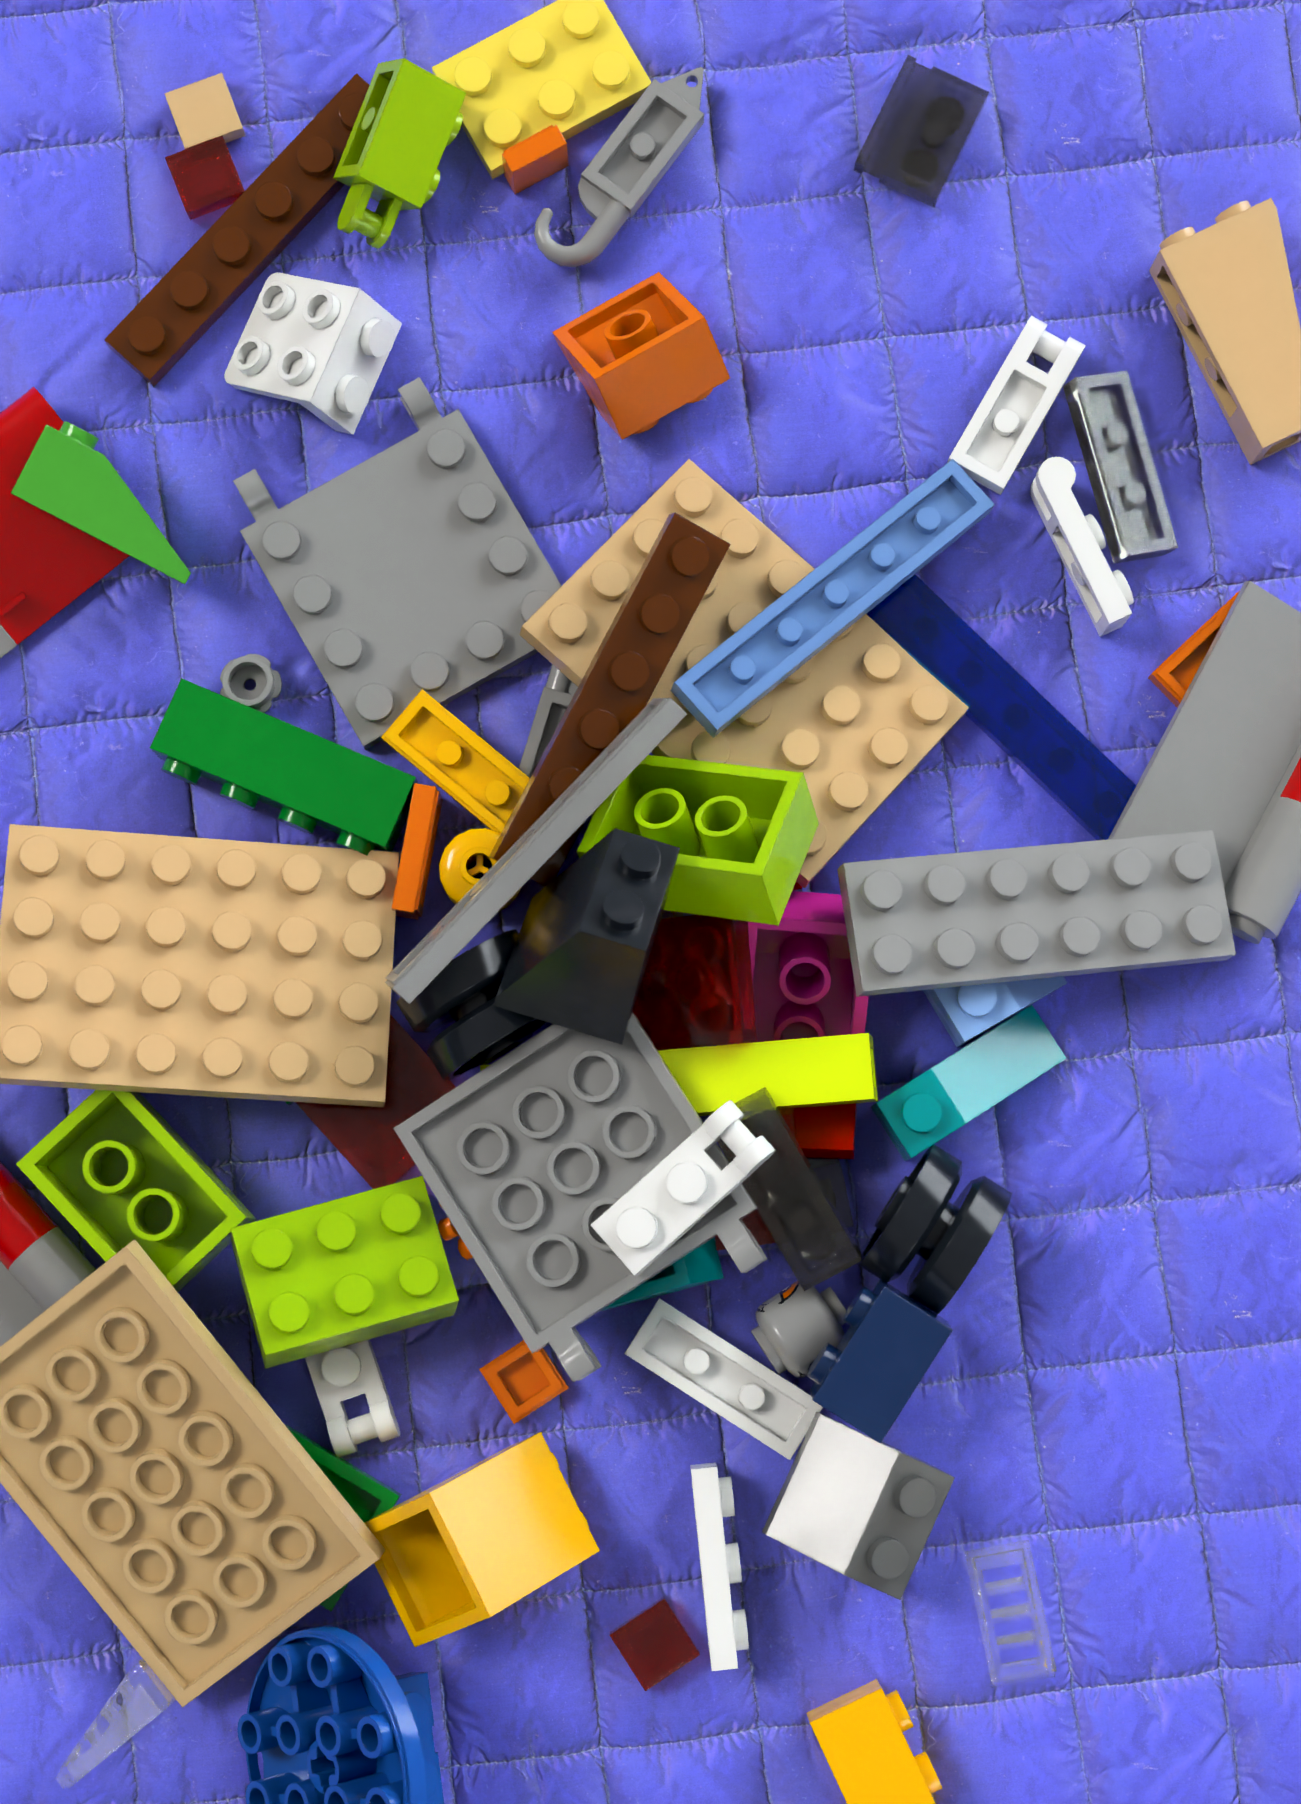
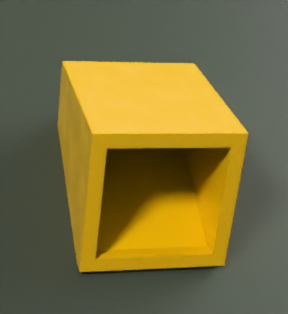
M541 1432L487 1457L364 1522L386 1549L381 1558L374 1564L414 1647L492 1617L600 1551L589 1530L588 1522L579 1510L560 1471L558 1461L550 1451Z

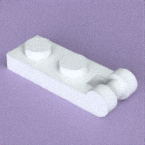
M1032 315L947 461L948 463L951 459H954L972 480L999 495L1002 494L1086 345L1071 337L1064 341L1047 332L1048 324ZM1032 353L1053 363L1048 374L1027 362Z
M1051 457L1042 463L1031 484V498L1101 637L1123 627L1131 616L1132 611L1129 605L1134 603L1132 591L1120 570L1111 571L1101 551L1106 548L1101 527L1092 514L1084 516L1071 490L1076 477L1074 466L1063 457Z
M732 1100L727 1101L711 1114L695 1132L591 1224L593 1229L634 1276L642 1273L775 1152L773 1146L763 1135L756 1138L741 1122L744 1114ZM720 1139L736 1155L733 1161L723 1170L707 1152Z
M370 1339L305 1358L337 1457L357 1452V1444L379 1437L382 1443L400 1437L398 1422ZM365 1393L370 1412L348 1419L343 1401Z

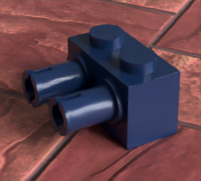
M882 1279L879 1280L873 1291L864 1286L860 1289L843 1317V1321L851 1326L837 1348L830 1343H827L822 1348L807 1374L808 1378L815 1381L810 1389L814 1402L880 1444L953 1331L948 1321Z

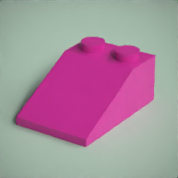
M792 891L779 926L743 921L737 990L738 1003L736 1004L733 1044L865 1033L869 996L856 997L840 894Z

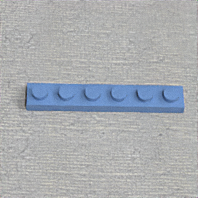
M951 459L673 683L670 691L714 738L990 513L995 504L956 461Z

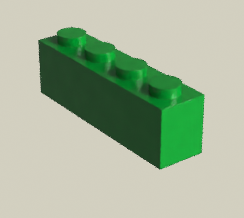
M182 678L150 746V749L160 759L165 761L161 769L165 773L193 785H197L200 776L223 785L219 794L234 803L254 810L259 800L280 809L281 812L277 819L309 834H313L316 825L339 834L336 842L338 846L353 849L366 856L371 850L393 851L409 814L414 783L419 784L415 776Z

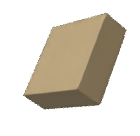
M222 73L164 93L188 157L246 136Z

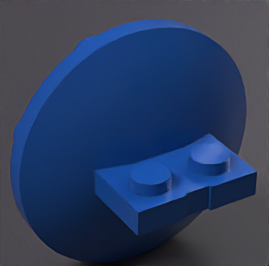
M321 1626L294 1632L281 1639L271 1648L259 1667L252 1685L247 1714L242 1715L238 1722V1738L242 1748L246 1751L250 1781L246 1789V1804H444L438 1752H435L432 1732L434 1719L428 1672H410L394 1676L378 1653L366 1642L347 1630L337 1627ZM259 1752L262 1753L263 1758V1779L261 1778L258 1765L257 1753Z

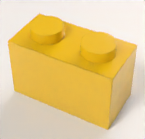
M875 1679L806 1713L847 1804H936L931 1794L942 1789V1785L926 1751L913 1756L902 1732L913 1728L914 1725L897 1690L885 1695L878 1680Z

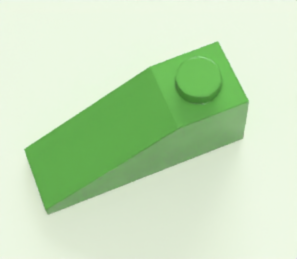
M67 421L63 422L59 431L46 424L11 494L165 575L186 584L191 572L106 456L94 450L99 438Z

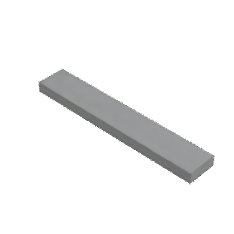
M653 698L386 977L387 981L385 983L410 1004L673 730L687 713L672 698Z

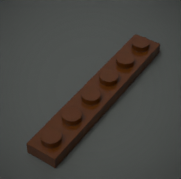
M357 73L104 339L107 346L153 387L345 185L333 177L369 88V84Z
M677 513L669 514L489 856L490 858L498 861L646 707L729 549L730 543ZM584 823L530 878L531 880L546 887L556 878Z

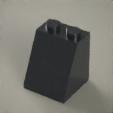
M615 828L532 897L496 995L494 1006L622 1045L656 942L680 848Z

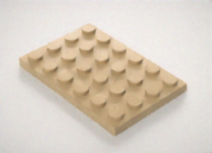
M688 459L522 625L520 636L579 687L669 514L677 513L730 543L729 549L647 703L648 705L653 698H672L687 713L651 752L655 756L804 773L819 822L796 880L805 888L965 715L970 705L865 614L713 738L670 691L673 683L811 573L814 568L693 461Z
M10 824L0 919V1084L384 1107L391 1007V988L385 982L387 981L386 977L393 970L396 911H393L391 908L398 875L399 852L371 850L366 856L353 849Z
M135 1239L0 1346V1483L182 1708L378 1561L386 1549Z

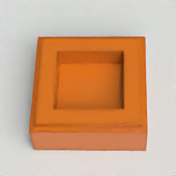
M551 125L503 151L504 176L514 194L569 166L567 142L557 125Z
M524 1340L479 1369L514 1424L569 1388L546 1350L542 1348L538 1352L532 1353Z

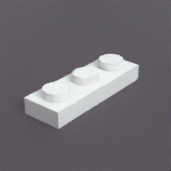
M660 1298L624 1353L789 1460L805 1437L816 1411L820 1413L823 1408L812 1400L811 1395Z
M716 1462L690 1465L711 1670L738 1669L736 1651L748 1650L749 1642L745 1609L732 1610L730 1584L742 1583L738 1543L725 1544L723 1517L735 1516L731 1476L718 1478Z

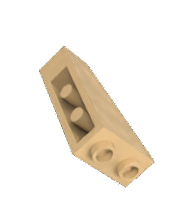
M1272 198L1252 207L1248 201L1239 202L1221 212L1215 218L1216 224L1197 233L1193 227H1187L1175 232L1160 243L1161 250H1159L1149 270L1250 465L1301 441V328L1278 212Z

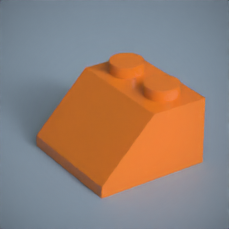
M660 272L552 332L556 342L599 414L622 440L632 434L648 431L658 423L660 418L686 403H694L706 398L713 388L730 379L705 317Z

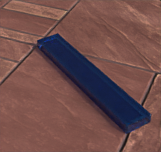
M913 575L867 613L924 669L969 708L965 715L1096 840H1107L1136 785L919 577Z

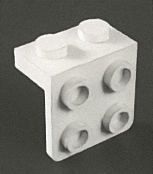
M276 272L271 274L264 283L227 366L224 378L235 389L299 403L335 431L354 435L402 323L360 288Z

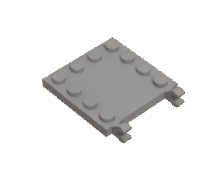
M420 377L398 389L401 395L400 400L417 427L418 432L280 509L275 505L256 469L233 480L256 521L240 530L365 750L383 740L381 738L382 735L422 689L444 706L538 653L534 647L520 636L522 625L561 587L556 575L459 409L442 418Z
M633 1012L622 1045L552 1024L393 1128L530 1351L536 1353L550 1344L573 1382L582 1380L602 1367L588 1343L575 1327L718 1235L741 1273L749 1272L768 1259L742 1221L744 1217L758 1209L742 1183L638 1276H634L591 1226L596 1219L703 1124V1121ZM717 1143L707 1151L722 1170L729 1164Z

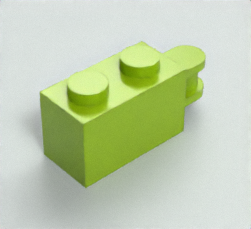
M405 58L378 63L333 177L350 187L338 217L337 227L339 230L347 234L355 230L366 236L368 245L379 249L388 240L401 210L421 209L423 204L431 199L440 181V171L437 168L445 147L454 141L462 125L463 115L459 111L466 92ZM370 198L379 202L375 212L366 208Z

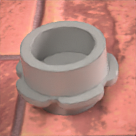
M247 654L231 660L225 665L220 675L223 685L220 695L263 713L271 708L272 699L277 698L281 693L282 680L279 672L272 670L270 661L259 654ZM246 681H256L255 689L251 691L246 690Z

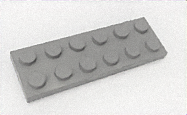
M1214 830L843 863L837 869L856 997L1225 961L1236 955Z

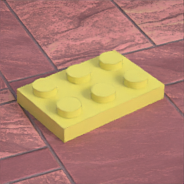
M557 0L432 67L433 75L466 92L459 111L463 115L461 126L492 180L504 174L502 160L504 150L551 125H557L564 139L567 140L636 103L651 84V80L604 0Z

